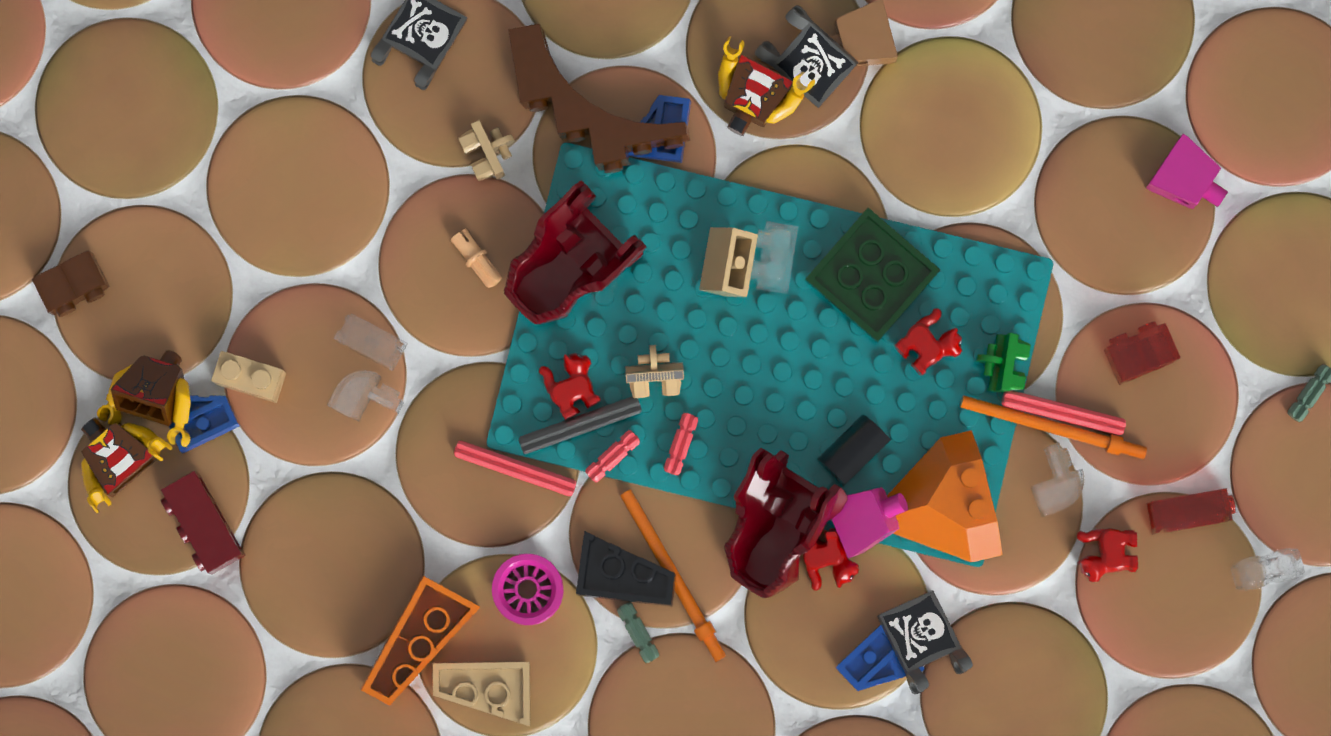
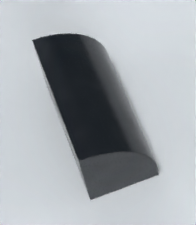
M861 415L817 460L845 486L891 439L872 420L865 415Z

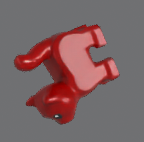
M934 308L930 315L918 320L909 328L906 336L894 345L895 349L904 359L909 356L910 350L918 354V358L911 366L920 376H923L928 367L940 361L944 356L957 357L962 353V338L957 333V328L944 332L938 340L935 339L929 330V326L935 324L941 318L942 312L938 308Z
M577 353L564 354V368L570 375V378L555 382L550 368L547 366L539 368V373L544 378V386L552 402L559 407L560 413L565 420L580 413L578 408L573 406L575 401L581 399L587 409L601 401L600 397L595 394L591 379L588 376L591 360L587 355L582 356Z
M835 527L825 532L826 542L818 539L815 545L803 554L806 571L812 582L811 588L816 591L822 586V579L818 572L820 568L833 566L832 574L838 588H841L843 584L851 582L854 576L859 573L858 563L853 562L847 557Z
M1108 528L1094 529L1086 533L1079 531L1076 537L1080 542L1089 543L1097 541L1099 557L1089 555L1077 561V564L1080 565L1081 573L1090 582L1100 581L1105 573H1114L1122 570L1136 572L1138 570V556L1125 555L1126 545L1137 547V532L1135 530L1120 531Z

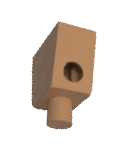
M877 0L835 19L836 35L830 37L859 62L856 66L896 63L898 55L883 0Z

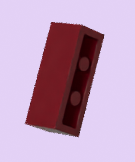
M193 471L161 489L164 495L161 503L169 516L173 514L176 516L180 523L176 529L185 544L190 542L196 553L192 555V558L201 572L206 570L208 574L213 575L246 556L198 472Z

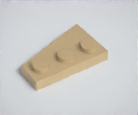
M530 662L433 663V696L530 726Z

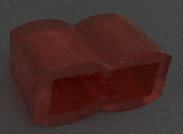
M1156 321L1139 327L1140 333L1128 338L1127 333H1123L1109 340L1110 346L1106 347L1104 352L1119 385L1168 366L1181 358L1166 323L1157 325Z

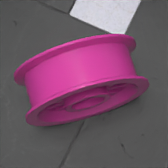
M519 554L506 560L494 575L492 582L494 603L503 616L517 624L535 625L542 623L554 615L562 602L564 587L560 573L551 562L539 555ZM528 566L535 567L531 577L529 576ZM517 568H524V577L519 574ZM540 569L543 570L546 574L536 580ZM512 572L517 577V582L508 578ZM549 578L551 585L540 586L542 582ZM527 580L533 581L537 587L536 594L529 599L522 598L519 593L521 583ZM505 582L514 585V588L504 589ZM551 590V596L548 597L541 594V591ZM515 593V596L508 601L506 600L505 594ZM539 597L548 601L544 607L537 600ZM518 599H520L516 609L514 610L510 605ZM526 602L527 613H521L520 611ZM531 602L535 603L539 611L532 613Z

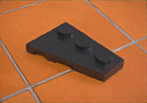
M584 531L576 589L577 596L672 607L676 582L675 573Z

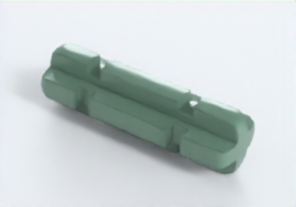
M1322 364L1314 373L1315 377L1309 380L1297 397L1298 401L1289 408L1287 414L1298 422L1305 419L1309 413L1308 408L1311 409L1326 389L1325 384L1331 382V368Z
M628 602L620 606L617 612L621 620L626 622L624 626L636 648L639 647L641 650L639 653L643 661L649 663L658 658L659 652L655 645L651 644L650 641L652 639L640 617L637 618V611L633 604Z

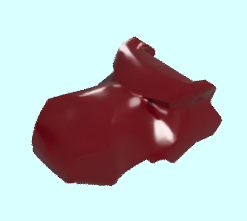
M582 180L572 186L554 206L540 217L535 228L533 241L522 254L513 258L510 263L504 294L534 324H543L566 318L580 297L605 289L627 267L641 258L643 251L647 248L636 235L631 236L622 244L587 209L597 196Z
M759 448L753 454L747 474L734 494V500L736 501L735 513L739 516L733 534L725 543L724 548L731 577L762 598H769L799 580L800 556L808 552L815 545L827 521L833 519L842 511L848 498L844 490L837 484H834L829 490L824 486L819 488L787 468L789 455L786 452L780 450L776 455H773L765 449Z

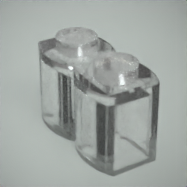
M1294 548L1281 549L1271 552L1266 556H1253L1242 559L1230 567L1236 589L1244 591L1258 589L1271 582L1280 583L1293 580L1305 572L1300 551Z

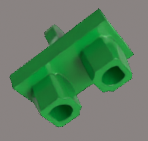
M997 334L995 344H988L987 354L977 355L976 362L985 364L983 375L990 376L988 391L998 393L1024 389L1025 373L1013 371L1015 360L1027 361L1031 345L1019 340L1018 334Z

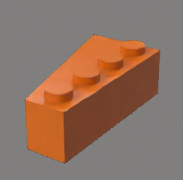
M422 576L361 686V691L390 706L448 641L478 611L480 606Z

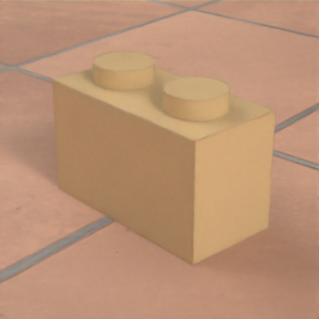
M710 227L699 290L727 297H747L758 234L736 228Z
M220 351L211 381L216 385L277 403L286 372L277 367Z

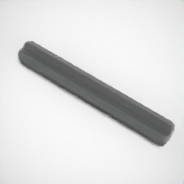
M632 396L519 437L521 449L524 454H528L640 414L642 412L638 398H633Z

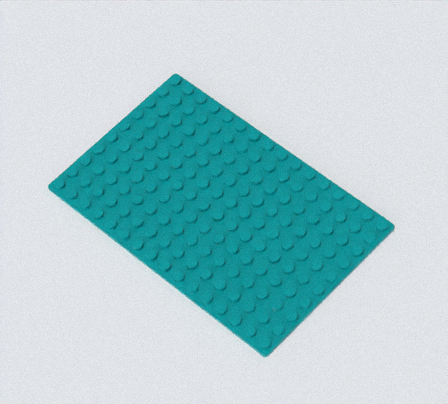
M563 143L561 145L544 213L554 206L572 186L582 180L597 196L587 209L622 244L631 236L636 235L647 248L643 251L641 258L627 267L605 289L580 297L566 318L543 324H534L519 311L487 438V446L490 449L585 472L586 468L593 462L599 461L597 458L613 443L619 442L621 440L620 437L625 432L631 430L639 438V445L632 451H627L628 455L612 470H607L604 477L736 509L734 494L747 474L753 454L759 448H763L773 455H776L780 450L786 452L789 455L787 468L819 488L824 486L829 490L834 484H837L844 490L846 495L882 487L886 495H888L941 437L972 430L983 460L996 512L1016 423L960 408L962 396L965 395L1002 406L1004 392L988 391L990 376L983 375L985 364L976 362L978 354H987L988 344H995L997 334H1018L1019 340L1031 345L1027 361L1015 360L1013 370L1025 373L1027 380L1053 269V261L1051 259L881 218L940 269V272L877 343L805 281L806 277L863 213L630 157V165L623 166L622 171L604 173V170L599 171L595 165L592 148L571 143ZM710 227L736 228L758 234L747 297H727L699 290ZM934 308H938L942 312L941 318L935 324L930 325L929 330L935 339L938 340L944 332L957 328V333L962 338V353L957 357L944 356L940 361L928 367L923 376H920L911 366L918 358V354L910 350L909 356L904 359L895 349L894 345L906 336L909 328L918 320L930 315ZM649 345H656L657 354L669 353L670 362L668 363L683 362L684 379H681L679 395L664 396L662 394V381L649 382L650 396L638 398L642 409L640 414L528 454L523 453L519 443L520 436L565 421L559 407L552 402L544 386V378L539 373L541 366L550 368L555 382L570 378V375L564 368V354L577 353L582 356L587 355L590 358L591 365L588 369V376L591 379L595 394L600 397L601 401L588 409L581 399L575 401L573 406L580 411L579 414L574 416L576 417L632 397L630 383H626L625 366H637V355L650 354ZM1023 389V390H1013V391H1017V392L1024 393V389ZM683 413H689L698 417V423L695 431L693 430L691 433L693 438L686 458L682 460L683 467L679 475H672L664 471V465L667 458H670L669 451L676 431L680 429L679 422ZM861 415H865L891 440L843 486L817 458ZM832 519L827 521L823 530L829 531L830 528L835 527ZM891 534L879 542V544L973 567H980L984 563V560L968 562L895 534Z

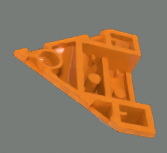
M972 430L941 437L887 495L889 498L901 493L908 505L907 511L896 515L899 530L893 534L968 562L1003 555L998 521L987 476Z

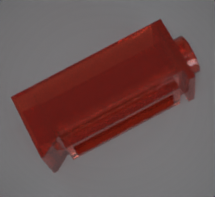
M1227 488L1151 501L1146 504L1152 535L1159 533L1162 529L1164 533L1229 522L1233 520L1232 514L1236 513L1233 495H1228Z

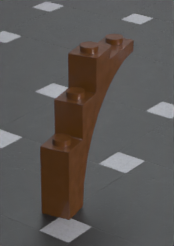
M540 24L508 29L520 103L525 109H530L531 112L547 110L549 108L548 105L553 104L557 133L562 140L567 139V142L570 143L585 140L586 135H590L594 161L599 171L604 170V173L622 171L623 166L630 165L629 152H633L634 155H644L651 153L652 148L664 146L665 149H675L682 147L683 142L690 141L689 130L685 122L668 124L635 122L612 115L587 101L569 85L559 72L550 54L546 36Z

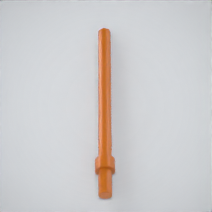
M965 395L962 396L960 408L1105 448L1107 453L1114 455L1123 453L1140 459H1144L1146 456L1147 447L1124 441V437L1118 435H1102Z
M632 490L624 492L620 496L659 565L676 574L674 591L696 627L694 630L699 641H704L715 662L726 657V654L714 635L716 633L711 621H706Z

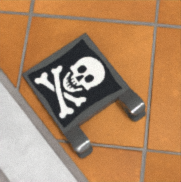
M405 0L382 39L371 53L372 62L382 66L393 47L423 64V67L415 77V86L421 90H426L468 18L437 0Z
M796 5L786 14L785 18L791 25L802 30L801 33L782 55L779 54L774 45L769 41H764L755 50V55L761 61L772 66L778 73L792 81L799 73L805 72L800 78L804 86H808L809 82L814 79L815 85L804 93V96L819 108L859 62L815 24L802 7Z
M933 590L877 616L906 674L909 688L913 694H919L929 687L926 676L919 668L948 654L956 674H962L972 668L973 663L961 647Z

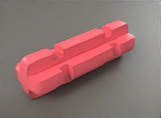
M689 413L682 414L679 422L680 429H677L669 451L670 458H667L664 465L665 472L672 475H679L683 467L682 460L686 458L693 438L691 433L693 430L695 431L698 423V417Z
M631 430L625 432L620 437L621 440L619 442L613 443L597 458L598 462H593L586 468L585 472L595 483L600 481L605 476L607 470H612L628 455L627 451H632L639 445V438Z

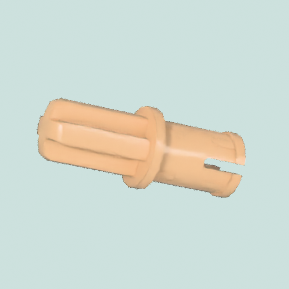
M466 228L461 231L462 234L458 232L450 241L467 261L465 265L468 268L472 267L486 287L490 288L497 285L501 281L502 276L486 256V249L482 250Z

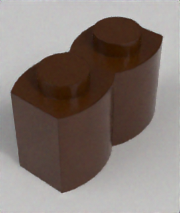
M89 250L32 279L47 312L51 315L58 314L59 317L66 316L75 311V305L85 299L87 303L100 299L105 295L103 291L110 287L94 254Z

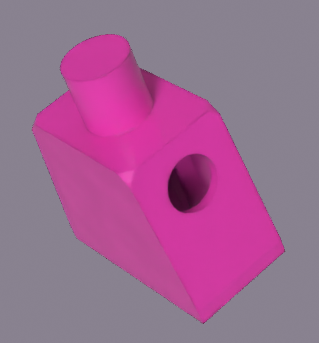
M1182 134L1146 187L1151 192L1191 209H1194L1202 197L1218 207L1228 193L1227 190L1213 182L1221 170L1220 166L1185 134Z
M880 487L847 495L848 500L844 508L832 519L847 557L851 558L866 552L899 530L896 515L908 510L906 499L901 493L888 498L885 490Z

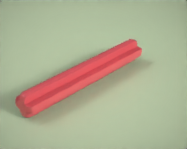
M1013 390L1004 392L1002 396V406L1118 436L1123 435L1126 420L1123 418Z
M458 441L454 450V456L566 496H572L576 487L574 479L464 441Z

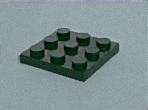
M867 208L806 277L805 281L878 343L940 272V269L871 209Z

